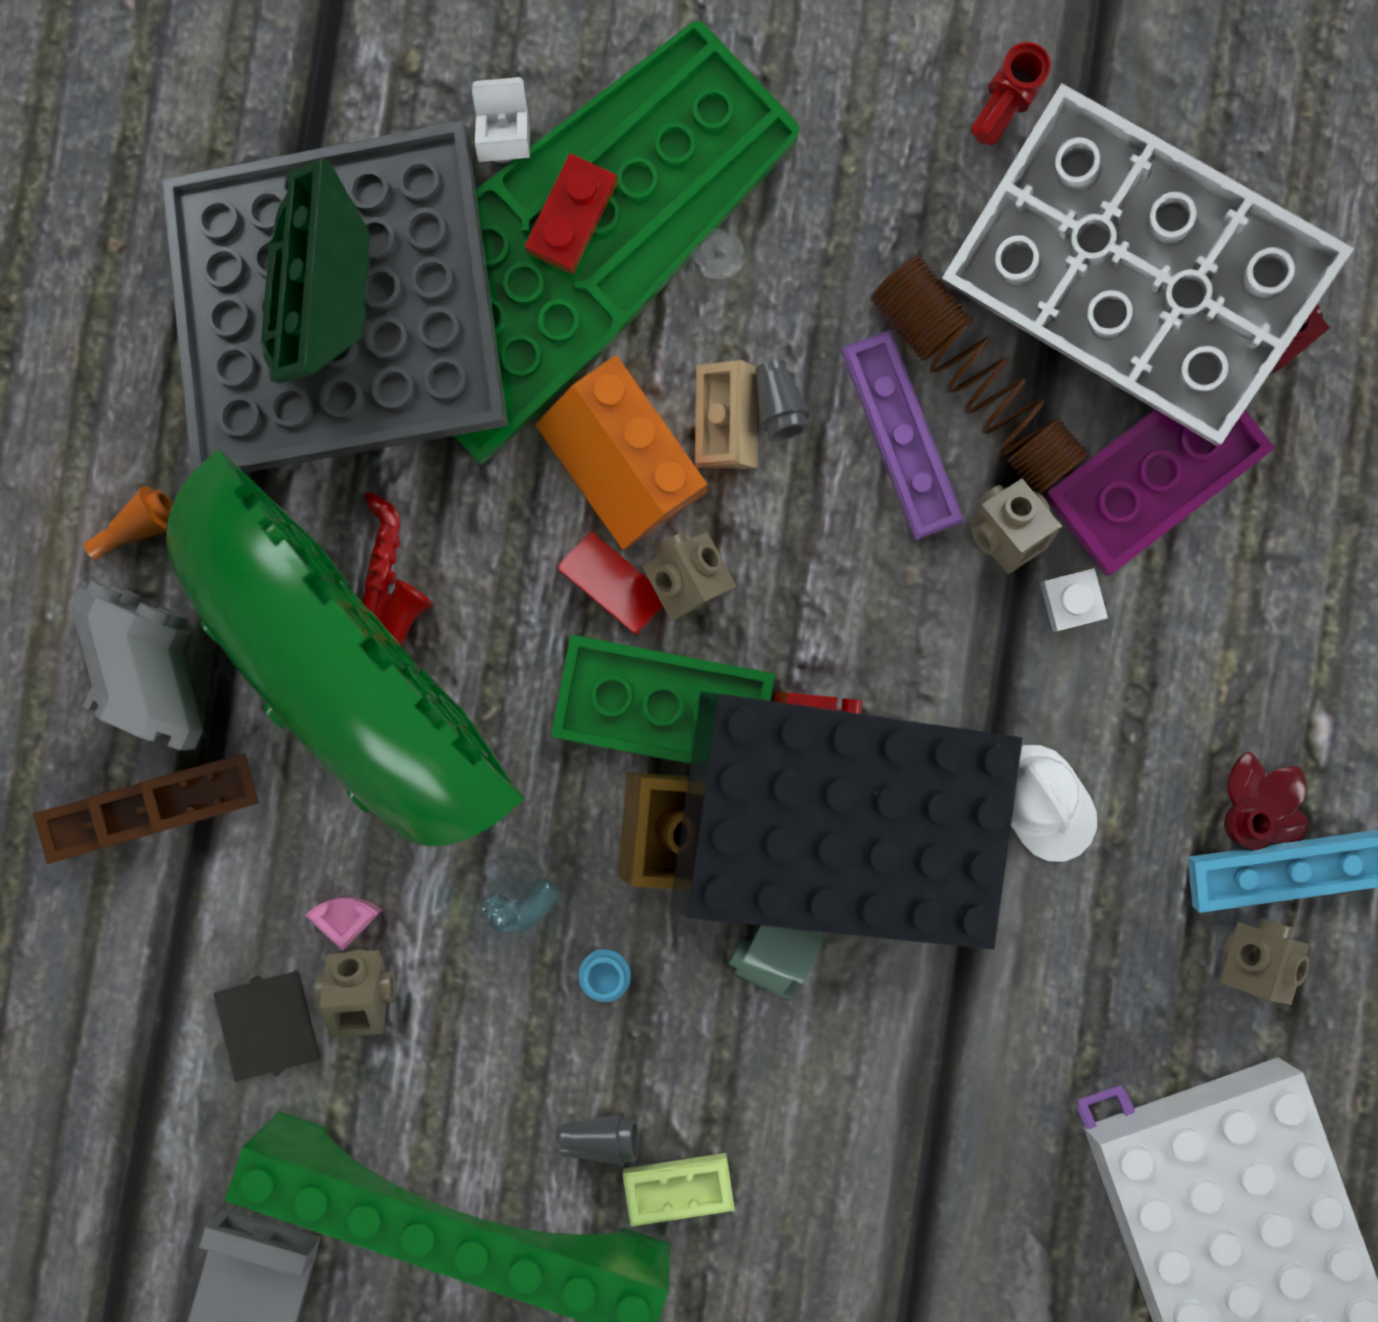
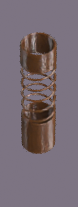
M915 255L898 267L871 294L870 302H873V306H877V310H880V314H883V317L887 318L890 325H893V329H897V333H900L903 341H907V345H910L913 353H917L920 361L927 360L939 351L930 364V372L937 373L976 350L951 379L947 386V393L960 391L997 368L970 398L965 406L964 413H973L1016 387L986 421L982 428V434H989L1036 406L1003 443L999 454H1007L1026 443L1007 459V463H1011L1010 467H1014V471H1017V475H1021L1020 479H1024L1032 491L1042 493L1087 455L1088 450H1084L1081 442H1077L1078 438H1074L1071 430H1067L1064 422H1060L1061 418H1056L1007 448L1038 413L1044 404V399H1037L1001 422L988 428L1026 384V378L1016 380L985 401L970 408L980 394L1008 364L1009 357L996 361L969 380L952 388L964 371L988 346L991 337L983 338L950 361L934 368L948 348L972 323L974 316L969 315V311H965L966 307H962L959 299H955L956 295H952L949 287H945L942 279H938L939 275H935L932 267H928L929 263H925L922 255Z

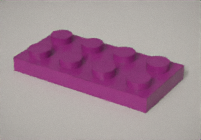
M1154 409L1043 494V496L1104 575L1109 576L1264 458L1275 447L1246 410L1243 411L1222 444L1216 446Z

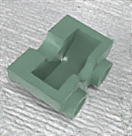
M756 925L750 939L742 935L739 937L730 955L728 964L735 967L732 974L791 1001L797 983L803 984L822 946L824 937L820 936L822 932Z

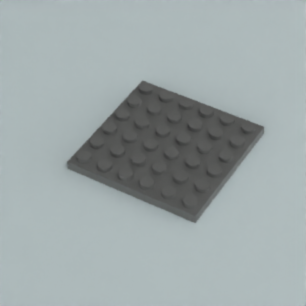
M463 120L162 179L192 473L218 449L244 473L508 426L469 136ZM323 158L331 162L370 232L368 253L370 267L366 280L364 306L366 319L363 325L362 337L317 372L279 384L270 381L268 375L269 367L265 363L261 348L269 242L278 208L288 192L284 188L287 172L316 159Z

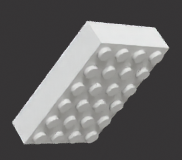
M1061 83L942 279L951 288L1217 446L1221 445L1354 248Z
M1277 1057L1134 1108L1135 1112L1128 1116L1120 1113L1095 1122L1097 1127L1092 1129L1084 1127L1153 1322H1378V1279L1304 1073Z

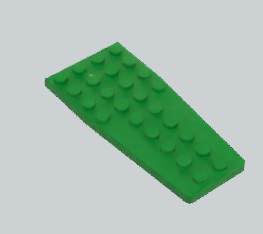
M691 22L530 147V158L514 159L476 189L508 426L454 435L481 466L604 353L797 143L799 135L797 121L703 22ZM569 153L616 174L618 179L615 190L573 275L526 253L524 247Z

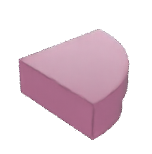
M337 897L317 905L305 916L343 951L382 910L373 903L361 898Z

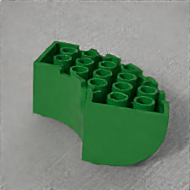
M220 449L205 460L183 484L172 505L166 532L168 556L183 590L202 619L200 625L221 646L233 664L265 701L262 707L268 717L278 727L284 730L288 728L314 757L347 788L348 796L358 808L365 813L371 810L396 833L415 844L443 846L464 841L487 830L524 800V797L466 711L423 668L417 673L419 669L415 662L374 613L367 609L350 589L351 585L335 566L324 548Z

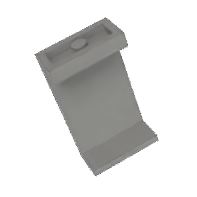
M221 1210L205 1226L199 1248L208 1250L188 1322H298L321 1237Z

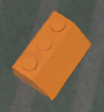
M617 355L574 383L535 424L623 551L707 493V482Z

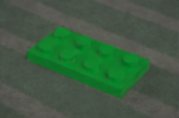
M570 635L551 737L690 764L700 692L770 701L775 673Z

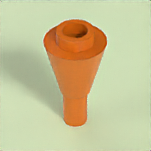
M142 486L113 518L108 528L84 542L85 551L91 558L98 559L121 544L126 545L167 532L168 518L173 505L172 500L159 489L153 490L148 486Z

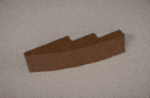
M241 754L87 797L84 800L36 812L33 815L46 862L50 864L259 804L246 754Z

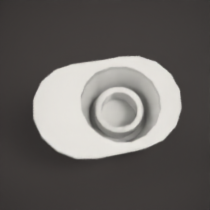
M1024 745L1021 748L1011 827L1023 845L1033 855L1049 862H1065L1080 856L1091 845L1097 830V811L1090 795L1066 760L1056 751L1042 745Z

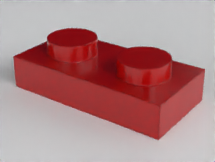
M569 153L524 246L526 253L573 275L618 183L617 175Z

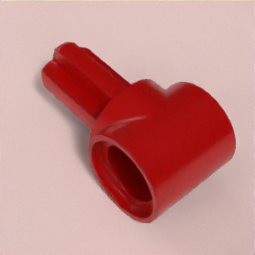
M1022 42L1016 44L1008 51L1002 65L988 85L991 96L971 126L970 133L976 138V141L990 146L995 145L1017 112H1026L1036 99L1051 70L1050 57L1042 46L1033 42ZM1020 69L1027 72L1032 82L1024 83L1017 80L1011 71Z

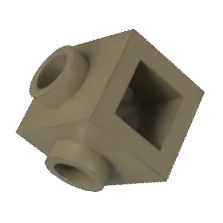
M1020 479L1006 489L998 485L984 494L976 504L979 510L969 528L972 530L979 548L986 554L992 555L1005 572L1010 574L1046 550L1062 525L1050 512L1045 498L1040 493L1032 491L1026 482Z
M684 532L668 538L656 546L660 555L642 566L671 621L706 606L737 587L708 532L688 540Z
M1260 918L1258 927L1238 922L1235 932L1231 933L1224 947L1226 963L1220 983L1268 1001L1292 1005L1297 986L1304 982L1308 974L1309 957L1306 954L1309 944L1290 938L1293 928L1267 919Z
M358 949L345 953L327 954L324 975L317 976L315 1001L320 1009L330 1038L383 1034L387 1003H394L396 983L394 972L386 971L380 950L366 951Z

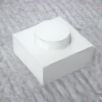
M1095 568L1040 582L1053 632L1108 618Z

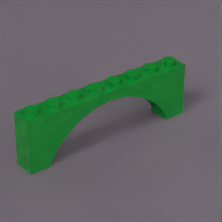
M280 1111L241 1149L224 1199L226 1202L580 1322H659L669 1292L671 1243L621 1227L620 1232L606 1234H560L509 1226L458 1212L413 1194L367 1169L335 1144L326 1133L327 1127Z

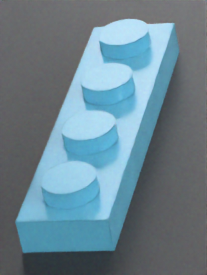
M1378 830L1268 845L1259 850L1239 849L1188 857L1192 907L1199 913L1377 888Z

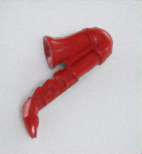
M367 491L364 497L371 512L379 518L380 525L364 584L366 589L362 602L367 609L374 613L401 646L415 619L425 610L432 608L434 603L407 582L401 579L396 580V573L392 571V565L397 562L396 549L400 547L398 534L400 530V514L390 502ZM395 582V589L392 594H389V587Z

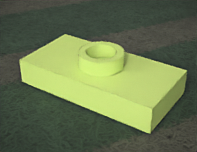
M726 1153L623 1169L630 1227L735 1211Z

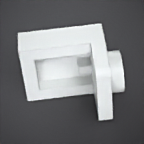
M516 77L474 81L472 83V96L476 113L475 148L478 162L510 163L514 159L530 158V122L523 79Z

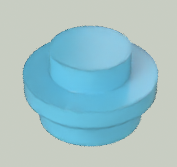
M611 949L595 950L586 956L580 966L579 983L583 992L591 999L598 1002L614 1001L621 997L629 986L631 979L629 964L617 951Z

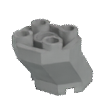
M91 580L88 587L80 586L71 604L92 684V688L83 706L88 710H96L94 715L100 720L139 738L153 742L156 736H160L163 733L171 736L168 747L178 750L195 749L203 732V727L182 652L191 634L190 631L185 629L188 618L161 606L155 608L141 603V596L116 585L109 587Z

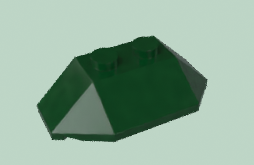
M323 158L316 159L287 172L284 188L288 192L278 208L269 242L261 348L265 363L269 367L268 375L270 381L279 384L317 372L362 337L363 325L366 319L364 306L366 280L370 267L368 257L370 232L331 162Z

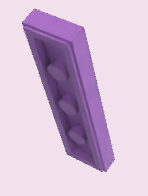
M891 330L843 347L841 350L842 357L913 540L917 541L963 523L964 518Z

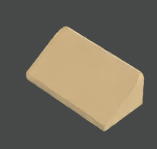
M743 360L696 365L695 467L730 469L757 467L759 412L757 376L755 372L757 366Z

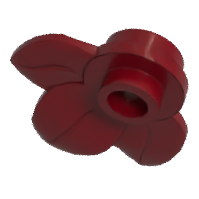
M1251 752L1243 753L1235 762L1226 785L1233 805L1228 809L1224 818V828L1228 837L1238 846L1247 850H1259L1271 843L1281 844L1300 841L1310 826L1307 817L1297 810L1304 801L1307 791L1303 770L1298 766H1285L1272 770L1267 774L1259 760ZM1253 818L1255 819V830L1252 826Z

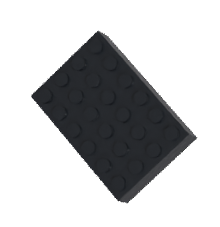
M700 692L670 907L686 918L994 950L1023 737L719 693Z

